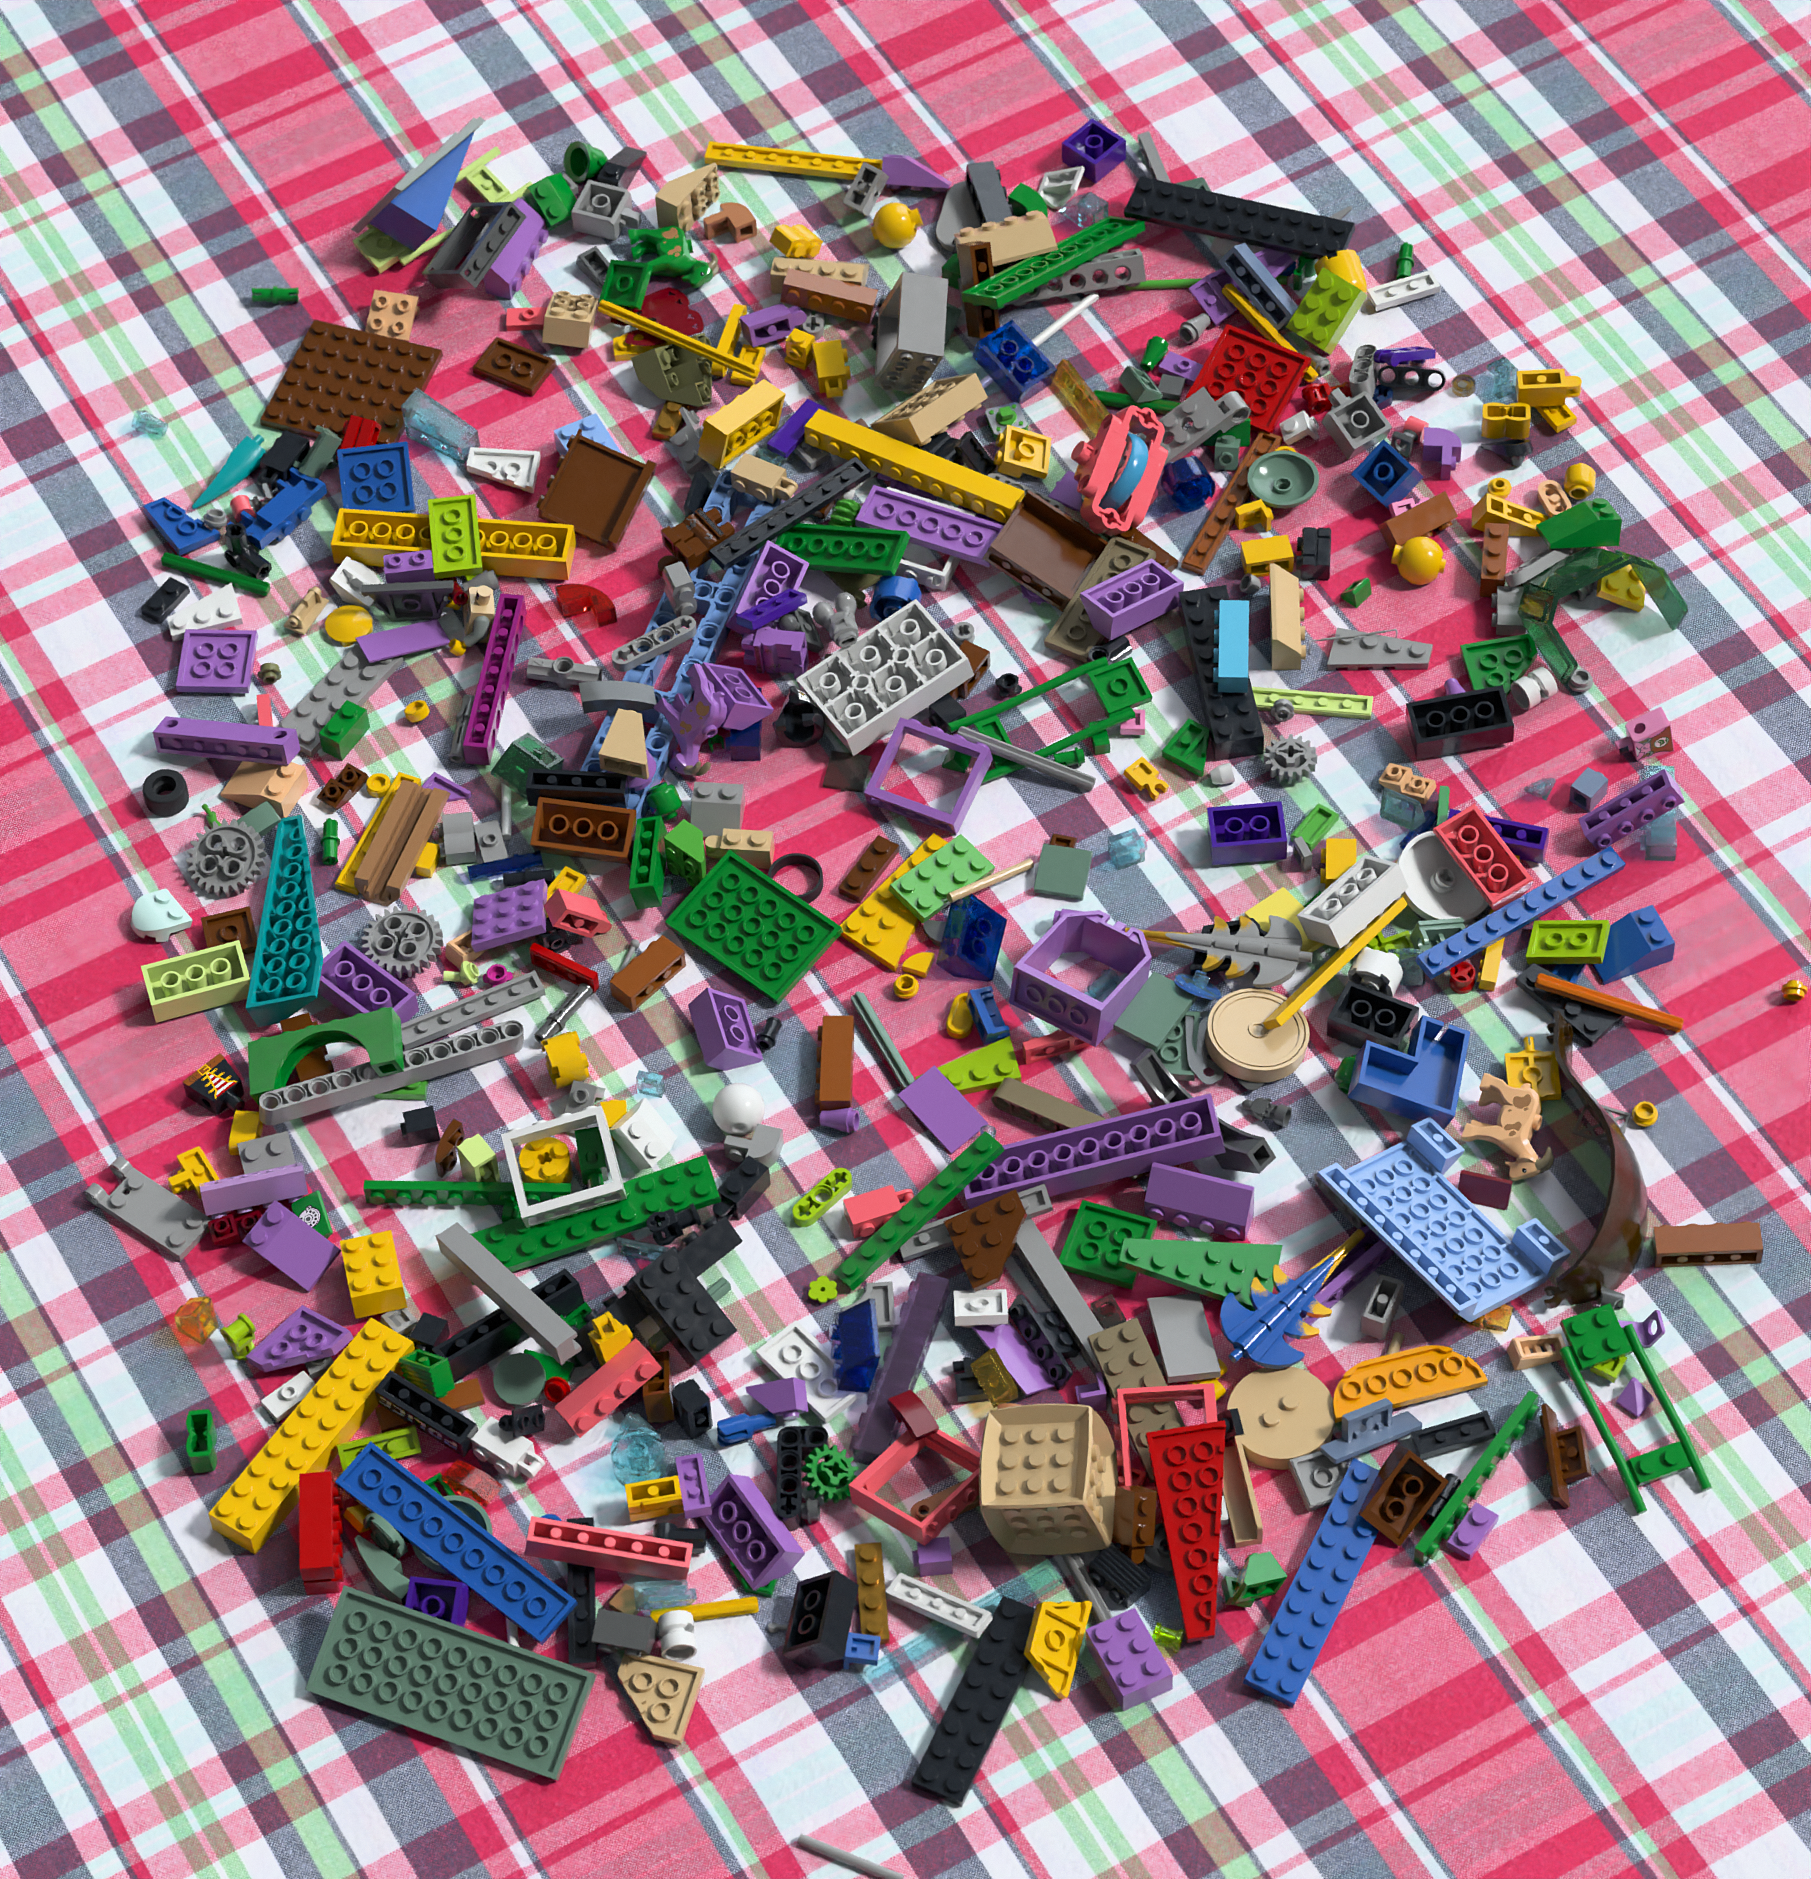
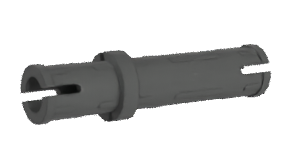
M580 983L554 1013L548 1015L545 1024L534 1033L535 1039L540 1043L542 1040L553 1037L558 1031H562L570 1017L593 994L591 987L586 983Z

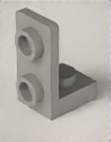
M573 1080L564 1113L574 1114L588 1106H594L596 1097L603 1098L606 1089ZM584 1126L574 1130L586 1129L588 1126ZM574 1130L567 1131L575 1134Z

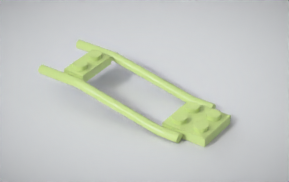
M497 146L459 171L455 182L466 179L486 202H513L517 198L522 197L526 188L533 184L529 181L514 193H510L503 183L485 166V164L501 154ZM371 224L367 225L369 230L353 240V244L379 273H382L398 261L405 266L422 253L444 243L455 227L424 242L415 252Z

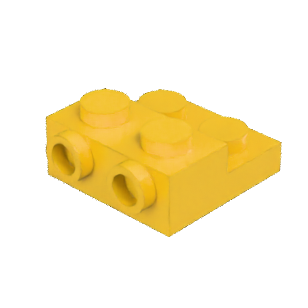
M1007 425L1003 433L998 434L995 443L996 446L1000 447L994 457V464L998 465L997 472L1020 478L1022 473L1045 479L1049 469L1051 437Z

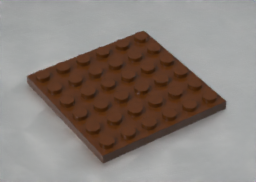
M314 319L260 419L261 426L282 431L286 430L294 434L317 439L320 432L316 431L315 428L319 425L329 429L343 440V425L346 420L349 421L350 415L374 420L382 426L376 445L398 443L443 357L442 350Z

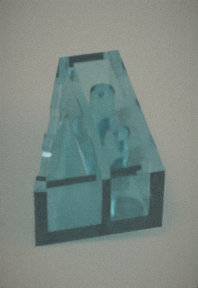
M419 388L401 406L406 436L462 464L468 460L470 447L478 448L480 446L478 430Z

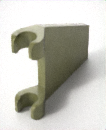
M822 571L843 592L853 595L858 609L867 606V603L864 601L866 596L862 591L877 583L881 576H883Z

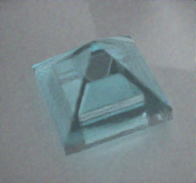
M1543 778L1526 786L1524 790L1531 795L1547 800L1556 781L1555 778Z

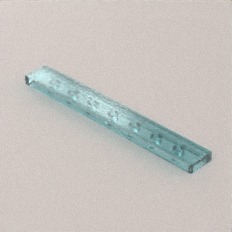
M1047 1559L976 1601L973 1605L991 1612L993 1616L1003 1595L1028 1605L1062 1585L1063 1579ZM939 1623L879 1659L877 1666L869 1665L865 1667L864 1674L876 1691L881 1693L973 1637L943 1623Z

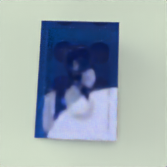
M1010 320L977 342L972 356L1013 402L1019 403V405L1052 384L1057 372V368L1013 320Z

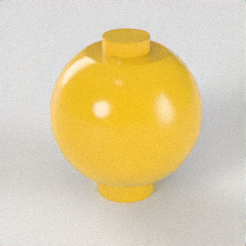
M889 203L882 206L876 212L873 219L874 226L870 228L875 240L879 239L880 243L888 248L897 249L905 247L913 241L917 234V228L923 226V222L917 208L910 210L905 204Z
M1414 537L1407 540L1403 546L1395 545L1391 563L1398 566L1400 575L1406 581L1412 584L1424 585L1434 581L1438 577V573H1444L1447 560L1442 559L1443 551L1434 540L1427 537Z

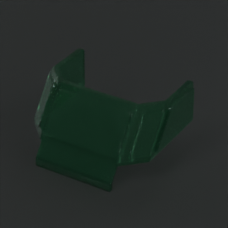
M1586 547L1516 586L1524 587L1518 609V615L1522 619V624L1556 678L1563 685L1567 684L1572 678L1578 663L1553 625L1559 599L1630 564L1670 628L1675 630L1680 626L1688 613V606L1663 567L1657 566L1654 561L1614 549L1615 552L1602 548Z

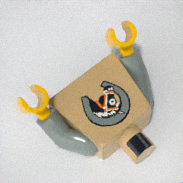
M476 585L464 591L468 595L467 603L462 606L465 637H463L462 642L453 638L448 644L451 647L449 652L462 656L467 646L471 647L476 643H488L495 609L493 589L487 586ZM448 596L450 602L446 604V607L459 610L461 606L455 605L450 596Z

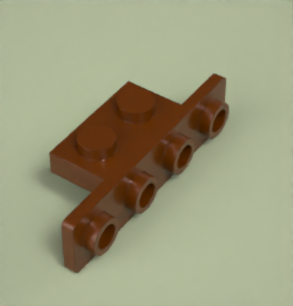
M1545 1403L1541 1405L1542 1415L1539 1416L1542 1428L1545 1430L1546 1438L1543 1439V1445L1549 1457V1462L1546 1463L1550 1477H1552L1553 1484L1550 1486V1492L1554 1501H1558L1564 1508L1570 1507L1567 1484L1592 1476L1585 1429L1578 1425L1559 1431L1557 1415Z

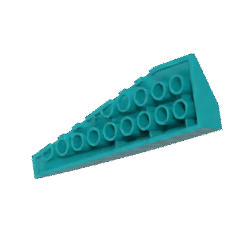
M302 815L281 818L282 821L278 823L245 1008L258 1027L278 1024L280 1021L288 1019L314 1001L318 995L323 953Z

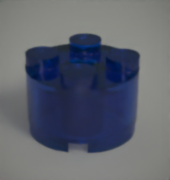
M1192 455L1181 458L1175 462H1169L1163 467L1164 473L1161 477V487L1175 508L1180 509L1182 512H1193L1205 506V500L1209 496L1213 497L1216 489L1215 482L1203 463L1196 456Z

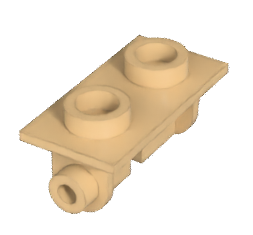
M314 586L308 590L307 595L295 611L289 615V619L284 624L285 628L305 635L329 602L328 599L321 597L322 591L320 588Z

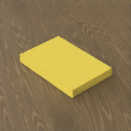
M1284 887L1245 912L1244 917L1254 918L1260 924L1261 929L1267 933L1270 930V915L1284 918L1293 923L1299 930L1302 938L1301 951L1314 952L1325 945L1307 938L1297 917L1305 907Z

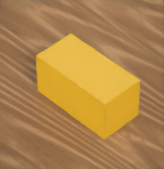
M426 843L415 866L417 875L432 878L441 857L440 845Z

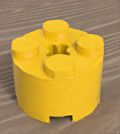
M569 1031L540 1041L542 1052L546 1051L547 1053L545 1064L556 1089L572 1085L573 1080L584 1081L590 1077L588 1060L585 1053L580 1051L579 1045L581 1044L576 1031Z
M546 1137L529 1142L522 1148L519 1155V1164L524 1183H571L573 1171L567 1144L556 1138Z

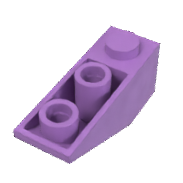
M885 154L883 156L882 171L889 176L886 182L887 188L900 189L901 185L910 186V190H923V187H932V191L945 192L946 188L949 189L952 182L907 155Z

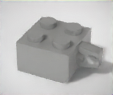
M591 180L587 181L571 211L574 231L614 241L618 238L623 227L638 229L641 224V214L632 210L631 193L627 189Z
M1337 388L1328 395V399L1333 406H1331V411L1325 415L1322 424L1348 460L1385 439L1392 429V426L1369 393L1364 391L1351 399L1349 396L1346 398L1341 390Z

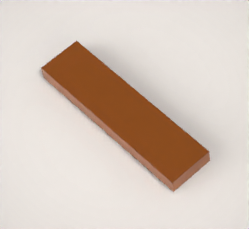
M478 1378L457 1383L455 1388L449 1391L446 1396L438 1398L439 1401L457 1412L485 1404ZM383 1406L375 1408L382 1433L412 1426Z

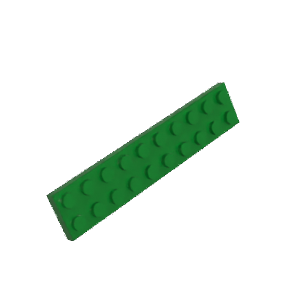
M1108 216L1056 243L1058 250L1029 257L961 292L962 301L972 303L974 306H990L991 309L1002 308L1007 302L1019 299V296L1033 292L1034 288L1048 284L1049 280L1063 276L1066 271L1076 269L1080 264L1092 261L1093 257L1107 253L1108 249L1122 245L1127 239L1137 237V234L1146 230L1145 221Z
M703 1155L623 1182L627 1199L527 1228L522 1218L519 1217L471 1233V1235L507 1269L514 1272L647 1227L648 1217L655 1212H665L673 1208L676 1213L688 1208L692 1203H694L698 1210L719 1203L721 1199L707 1156Z

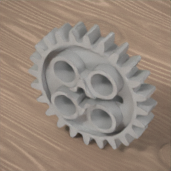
M223 819L221 826H218L214 821L211 830L204 826L206 833L203 835L197 832L196 835L199 840L191 841L190 843L194 849L187 850L191 857L186 859L187 864L190 866L187 871L192 875L191 879L194 883H197L201 890L205 889L209 895L214 891L217 897H220L223 891L227 897H230L231 890H234L239 895L240 887L242 886L248 890L249 886L247 883L249 881L257 882L253 876L255 874H263L258 867L266 866L264 860L261 859L267 856L263 850L266 846L261 840L259 833H255V829L252 826L248 827L244 821L238 825L235 819L231 821L230 825L226 819ZM222 842L219 847L213 848L216 843ZM245 845L242 850L237 851L238 847ZM216 865L213 870L208 871L210 866ZM239 868L236 873L231 874L233 869Z
M404 905L402 911H399L394 906L392 913L384 909L385 916L382 917L376 914V922L369 921V928H364L365 936L361 937L363 954L382 969L387 970L390 975L396 972L398 978H401L405 972L408 977H411L414 970L421 974L420 968L422 966L429 969V961L437 962L436 955H441V947L444 946L443 933L439 922L434 920L433 914L427 916L425 909L418 913L417 906H414L411 911H408L407 905Z

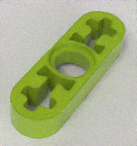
M845 1168L832 1170L801 1198L792 1209L795 1224L800 1227L813 1225L852 1188V1175L850 1171ZM836 1179H838V1180H840V1181L843 1180V1179H845V1183H843V1182H838V1183L836 1184ZM820 1193H826L830 1196L825 1202H819L815 1199ZM809 1211V1216L805 1214L800 1216V1212L807 1213Z

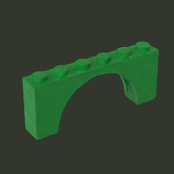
M383 1007L377 1011L365 1014L359 1013L340 1020L334 1019L328 1023L316 1026L310 1025L304 1029L292 1032L286 1031L280 1035L262 1037L256 1041L248 1042L250 1096L259 1105V1099L264 1093L286 1087L291 1072L307 1054L331 1043L345 1042L364 1048L368 1052L372 1068L379 1077L404 1072L400 1017L392 1007Z

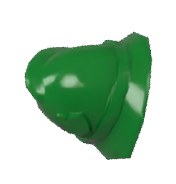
M575 141L570 143L566 149L563 165L567 176L573 182L580 183L598 176L609 159L602 150L587 143Z

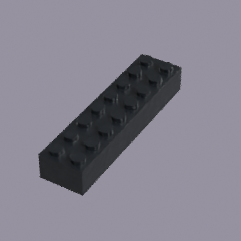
M1226 585L1179 592L1178 607L1206 726L1210 729L1209 738L1215 761L1264 754V734L1249 674L1248 693L1218 692V682H1213L1214 668L1219 667V663H1214V648H1219V644H1214V629H1219V625H1214L1215 610L1220 608V600H1230Z

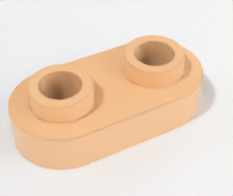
M1546 480L1539 484L1537 497L1549 518L1572 507L1559 483L1553 480Z

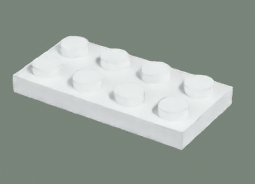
M797 1320L756 1350L757 1357L780 1380L791 1377L805 1380L808 1407L825 1424L866 1393V1387Z

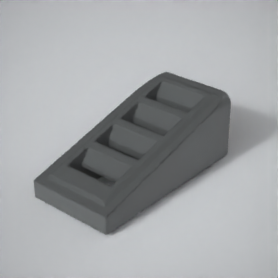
M595 246L578 255L576 265L602 290L606 274L599 277V274L607 273L610 263Z

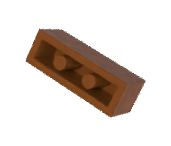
M1446 491L1378 525V528L1390 551L1395 549V545L1403 546L1411 538H1428L1432 536L1431 531L1437 527L1439 531L1453 525L1451 520L1457 518L1458 515Z
M1485 523L1479 597H1492V593L1497 592V586H1505L1504 575L1506 574L1509 524Z
M662 935L656 941H652L643 953L634 957L621 972L613 975L609 981L611 995L634 1012L686 966L685 952Z

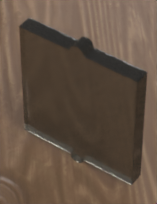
M832 751L823 787L839 789L841 792L846 790L863 793L872 759L871 756L860 754L853 756L850 752Z

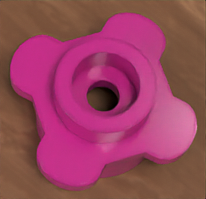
M500 964L490 966L487 974L483 975V982L489 983L493 987L513 979V974L507 972V969Z

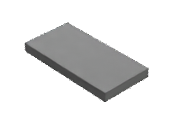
M1199 1293L1147 1298V1308L1167 1383L1220 1378L1221 1370Z

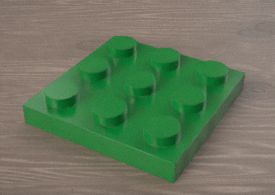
M1082 1200L1059 1257V1262L1067 1272L1133 1290L1139 1273L1116 1265L1121 1243L1124 1238L1152 1239L1157 1228V1220Z

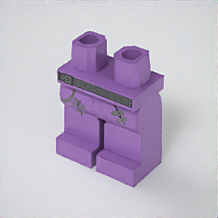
M765 627L757 630L756 634L744 633L741 643L742 649H746L744 664L756 665L757 673L764 674L765 671L771 674L779 672L794 674V679L807 671L809 658L805 632L765 630Z

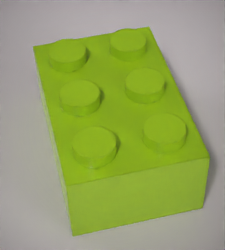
M1323 267L1286 328L1331 355L1368 295Z

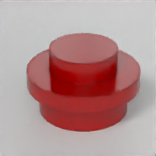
M551 1377L544 1385V1394L549 1401L558 1403L570 1394V1386L561 1377Z

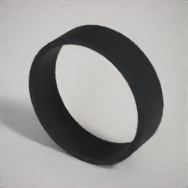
M801 853L787 854L778 858L771 865L768 876L772 879L780 869L793 864L806 865L817 872L820 877L817 885L805 894L796 895L808 904L814 901L822 892L824 884L820 864L811 856Z

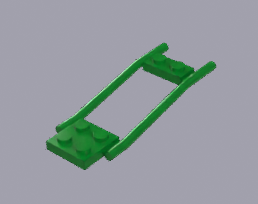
M1102 657L1074 668L998 705L948 723L947 726L950 733L959 730L961 726L968 727L974 724L976 732L1012 745L997 715L1086 674L1107 718L1033 753L1046 758L1110 727L1134 719L1136 716L1133 708L1151 702L1153 696L1132 657L1108 665L1106 657ZM991 753L993 758L992 764L995 769L987 771L981 784L1018 771L1026 766Z
M1610 1303L1561 1320L1560 1326L1569 1346L1561 1348L1559 1352L1619 1471L1637 1514L1640 1515L1648 1511L1637 1486L1639 1487L1684 1471L1689 1467L1692 1468L1702 1492L1711 1489L1712 1486L1692 1441L1647 1357L1633 1324H1628L1621 1328ZM1633 1352L1679 1441L1625 1461L1580 1371L1582 1372L1630 1355Z

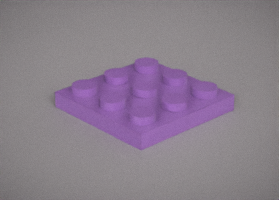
M185 629L176 682L177 692L249 693L258 641L257 630Z
M544 879L530 881L524 885L506 888L500 892L482 895L474 899L471 946L475 953L546 932L547 912L544 905L547 902L548 886Z

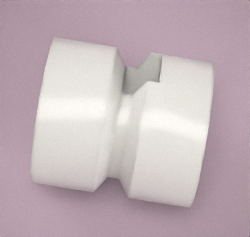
M1544 667L1533 670L1528 674V677L1523 676L1511 684L1512 695L1517 704L1524 710H1529L1541 701L1554 696L1558 689L1554 677Z
M682 1610L670 1611L661 1615L658 1618L659 1635L662 1637V1657L676 1662L694 1657L697 1654L696 1636L694 1635L693 1615Z

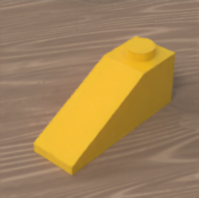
M1486 493L1472 508V528L1485 532V523L1509 524V536L1541 537L1536 531V525L1548 519L1547 515Z

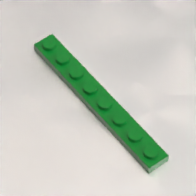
M986 1131L981 1134L834 1271L836 1277L851 1291H854L1004 1152L1003 1146Z
M364 1180L363 1190L366 1203L376 1205L398 1203L400 1205L425 1204L429 1206L435 1204H450L452 1206H459L461 1204L504 1206L506 1202L513 1203V1201H516L518 1205L513 1182ZM522 1183L528 1206L573 1193L571 1183Z
M1530 1390L1527 1392L1415 1547L1414 1562L1424 1566L1428 1559L1433 1560L1440 1548V1542L1443 1538L1447 1540L1454 1530L1453 1524L1457 1519H1463L1471 1499L1476 1500L1479 1497L1484 1481L1486 1479L1490 1480L1497 1470V1463L1500 1459L1505 1460L1511 1451L1510 1445L1514 1440L1518 1441L1522 1437L1528 1420L1533 1421L1537 1416L1540 1408L1537 1406L1538 1395Z

